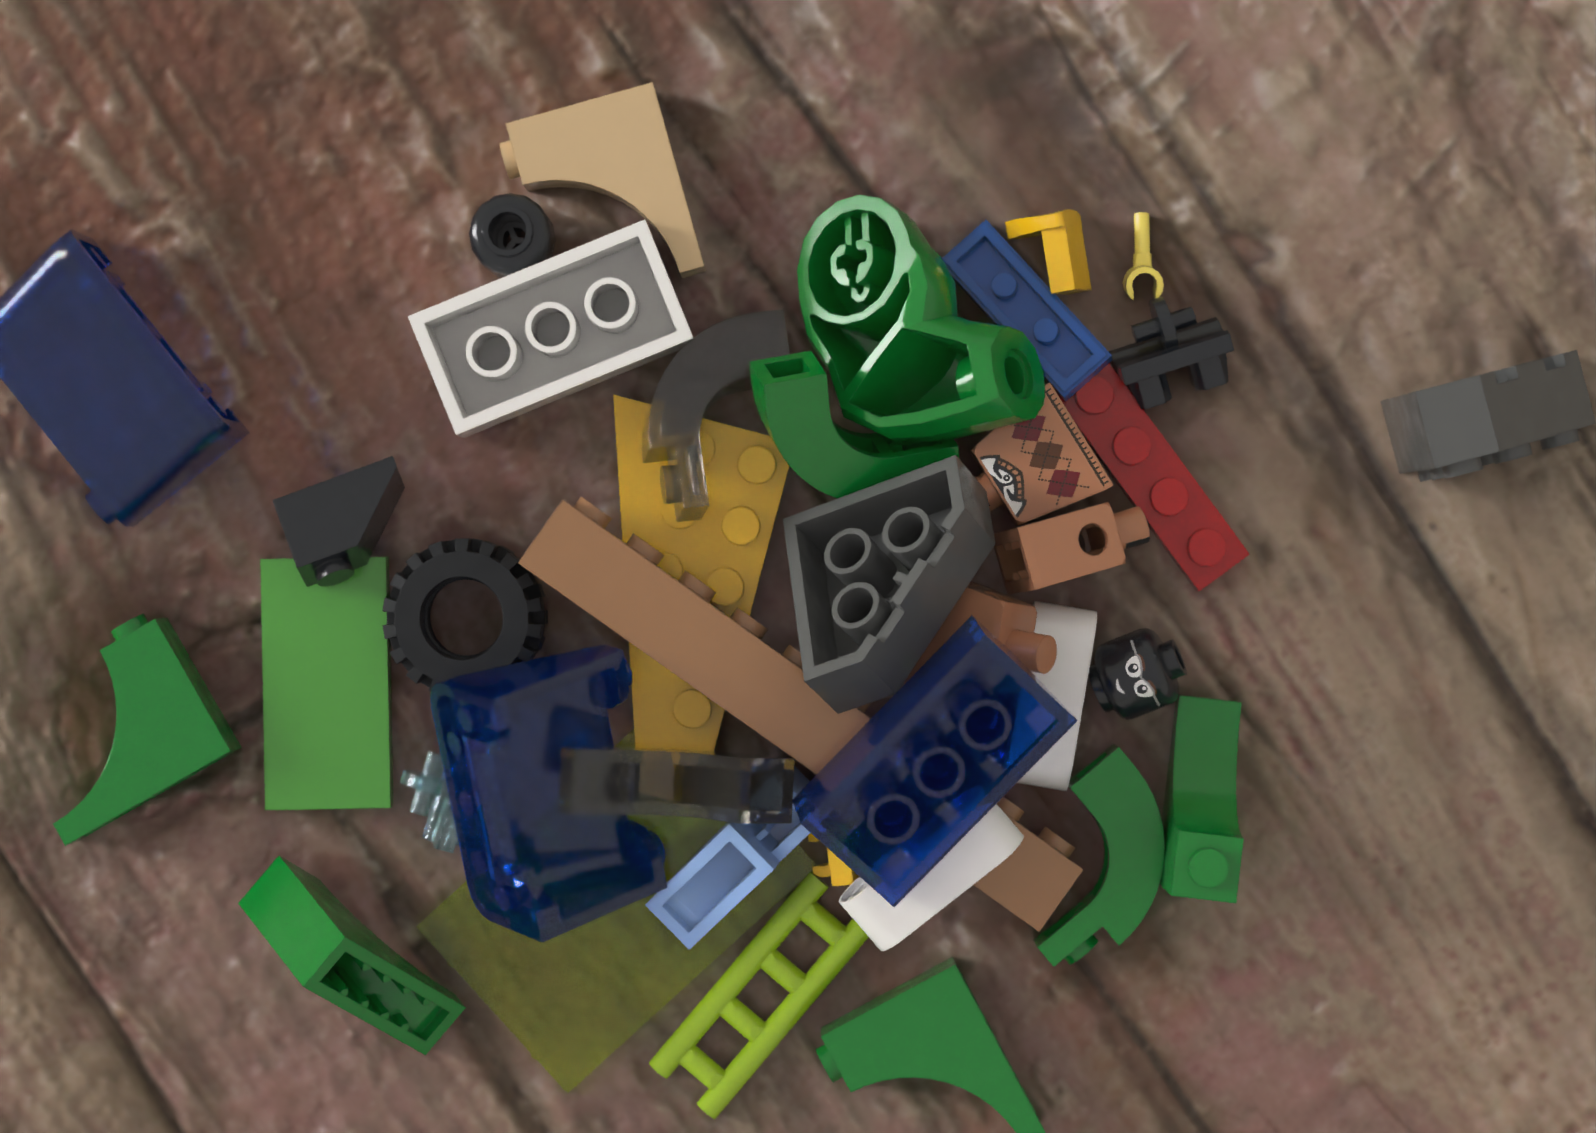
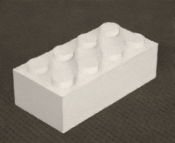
M645 219L408 316L454 432L457 436L463 438L696 344Z

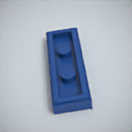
M987 220L982 222L942 258L954 281L994 324L1012 327L1026 335L1037 351L1044 371V379L1051 383L1054 390L1065 402L1113 360L1112 355L1056 294H1051L1050 288Z

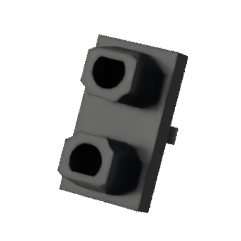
M1159 297L1149 300L1152 319L1131 325L1136 343L1108 351L1113 358L1111 361L1113 369L1125 386H1128L1140 408L1146 410L1167 403L1168 400L1172 399L1165 373L1187 366L1191 384L1196 391L1208 390L1227 384L1228 367L1226 353L1234 351L1230 333L1228 330L1223 331L1216 317L1197 323L1191 306L1170 313L1164 298Z

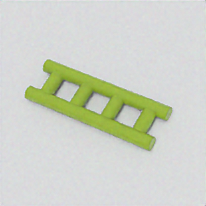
M811 871L649 1061V1065L666 1079L681 1065L704 1084L708 1090L699 1099L697 1105L713 1119L720 1115L869 938L853 918L847 925H844L817 902L829 886ZM800 921L829 944L828 948L806 974L777 950ZM760 969L789 992L766 1021L736 998ZM719 1017L749 1040L725 1069L696 1046Z

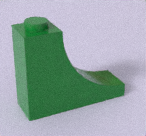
M144 613L113 629L111 634L115 642L100 650L108 667L115 693V734L107 763L91 791L67 815L53 823L65 846L80 841L242 748L168 618H156L149 622Z
M1180 694L1176 700L1162 814L1165 856L1159 884L1171 896L1228 903L1237 902L1244 842L1238 824L1236 799L1237 752L1242 702Z
M278 856L238 903L304 988L424 1055L431 1050L466 1008L454 993L422 973L372 933L327 889L320 879L281 856Z
M953 957L821 1027V1038L824 1045L816 1048L817 1055L831 1081L834 1083L843 1078L850 1092L880 1081L897 1078L933 1079L960 1087L978 1096L1004 1117L1016 1133H1046L1040 1118Z

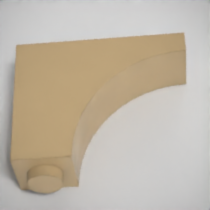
M653 82L506 123L510 140L499 144L510 180L521 177L522 184L528 192L557 187L579 188L594 191L620 201L640 214L661 235L675 258L682 278L706 272Z

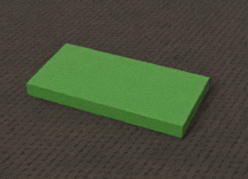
M370 557L367 565L354 569L352 577L342 583L327 587L319 586L318 583L307 587L293 558L260 559L265 810L392 808L390 638L385 639L382 626L387 625V612L382 611L384 599L390 597L389 557Z

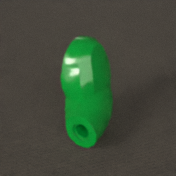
M856 195L837 201L816 218L803 240L797 267L799 303L808 341L830 374L833 390L844 418L890 439L906 443L953 440L1036 418L1044 405L1045 384L1044 371L1035 347L1022 331L1012 327L974 322L958 317L955 281L942 257L931 248L915 221L889 201L866 195Z

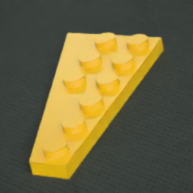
M613 394L622 541L627 543L634 533L664 555L657 566L677 580L680 579L685 570L717 592L709 603L729 617H731L737 607L750 616L790 466L769 435ZM629 642L638 792L699 808L725 709Z

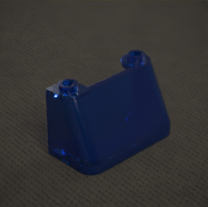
M71 229L53 243L0 297V378L91 489L85 495V498L96 514L109 525L117 519L127 527H134L250 432L230 408L224 410L212 396H209L212 393L211 389L205 382L199 381L165 340L123 288L126 284L117 274L105 270L112 262L94 239Z
M608 645L587 647L457 675L436 683L431 689V710L471 898L476 908L489 921L541 943L667 888L663 866L665 862V849L662 841L652 830H647L640 823L627 818L607 709L623 705L628 700L629 688L632 685L631 668L624 657L622 649Z

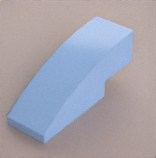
M789 762L645 906L690 950L826 818L834 805Z

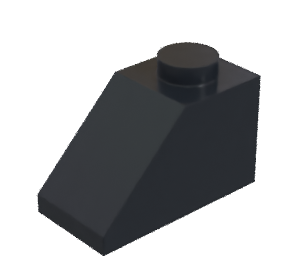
M393 456L272 500L296 567L307 587L317 583L322 587L342 583L353 576L354 569L367 565L405 489Z

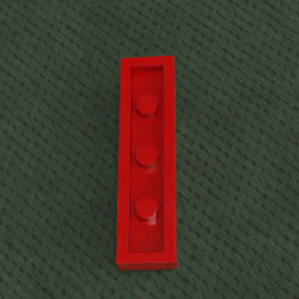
M1110 363L1066 402L1057 393L1093 452L1134 507L1139 506L1142 509L1149 528L1196 591H1201L1250 555L1144 409L1140 408L1135 397L1122 382Z

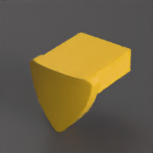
M1066 209L1050 214L1005 221L1008 240L1042 236L1051 294L1070 295L1092 291L1081 215L1077 211Z

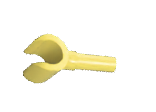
M1147 212L1134 213L1133 267L1126 272L1123 279L1124 291L1132 300H1134L1133 280L1139 274L1148 273L1153 277V299L1160 297L1164 287L1163 278L1158 271L1152 268L1149 213Z

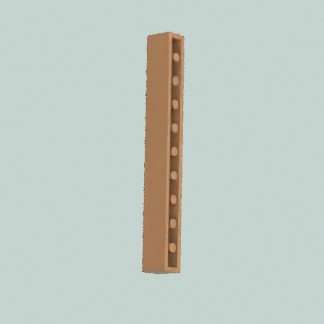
M582 496L574 506L562 499L519 559L518 564L907 839L953 802L972 790L967 785L974 777L973 774L945 754H942L937 763L930 760L916 750L923 739L903 724L891 718L884 727L868 716L865 711L871 703L839 714L836 713L804 682L800 651L789 644L781 654L762 640L768 629L737 607L731 617H729L709 603L717 592L685 570L680 579L677 580L657 566L664 555L633 533L627 543L609 532L605 528L612 518ZM994 790L990 795L991 798L1024 835V838L1018 848L1007 859L976 882L974 886L1040 932L1083 869L1069 858L1076 849L1073 845L1046 826L1037 836L1018 822L1025 811Z

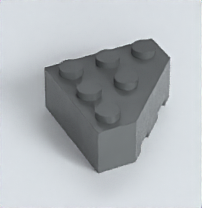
M1577 350L1381 401L1399 474L1417 471L1420 482L1456 477L1482 470L1484 465L1498 464L1533 455L1530 443L1540 440L1542 450L1580 441L1577 429L1596 424Z
M956 455L783 519L804 682L838 714L889 697L898 692L996 544L987 491Z

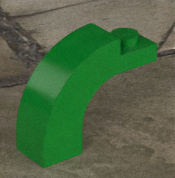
M812 351L749 361L754 401L758 414L783 458L797 475L827 495L838 499L956 455L959 458V448L954 439L906 443L890 439L879 433L854 432L836 424L832 420L830 413L827 374Z
M1114 743L1073 776L1069 782L1068 787L1089 811L1099 827L1103 840L1104 854L1099 877L1089 893L1033 940L1037 948L1053 967L1063 959L1071 965L1085 956L1098 943L1097 938L1093 934L1101 927H1104L1114 941L1121 945L1142 922L1152 905L1161 881L1165 856V840L1159 808L1143 776L1120 747Z

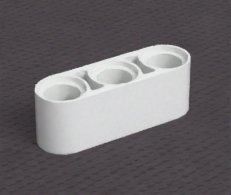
M1034 601L1033 606H1035L1037 611L1034 633L1052 636L1056 641L1057 656L1054 666L1048 673L1042 674L1028 671L1025 689L1020 695H1016L1004 767V781L1067 791L1073 768L1093 651L1097 611Z
M982 786L975 787L953 802L858 877L844 891L838 902L880 951H886L905 939L1007 859L1021 844L1024 835Z

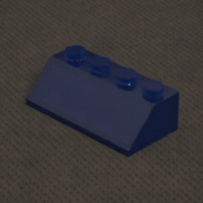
M971 615L792 799L801 825L895 907L1077 722V719L1017 656Z

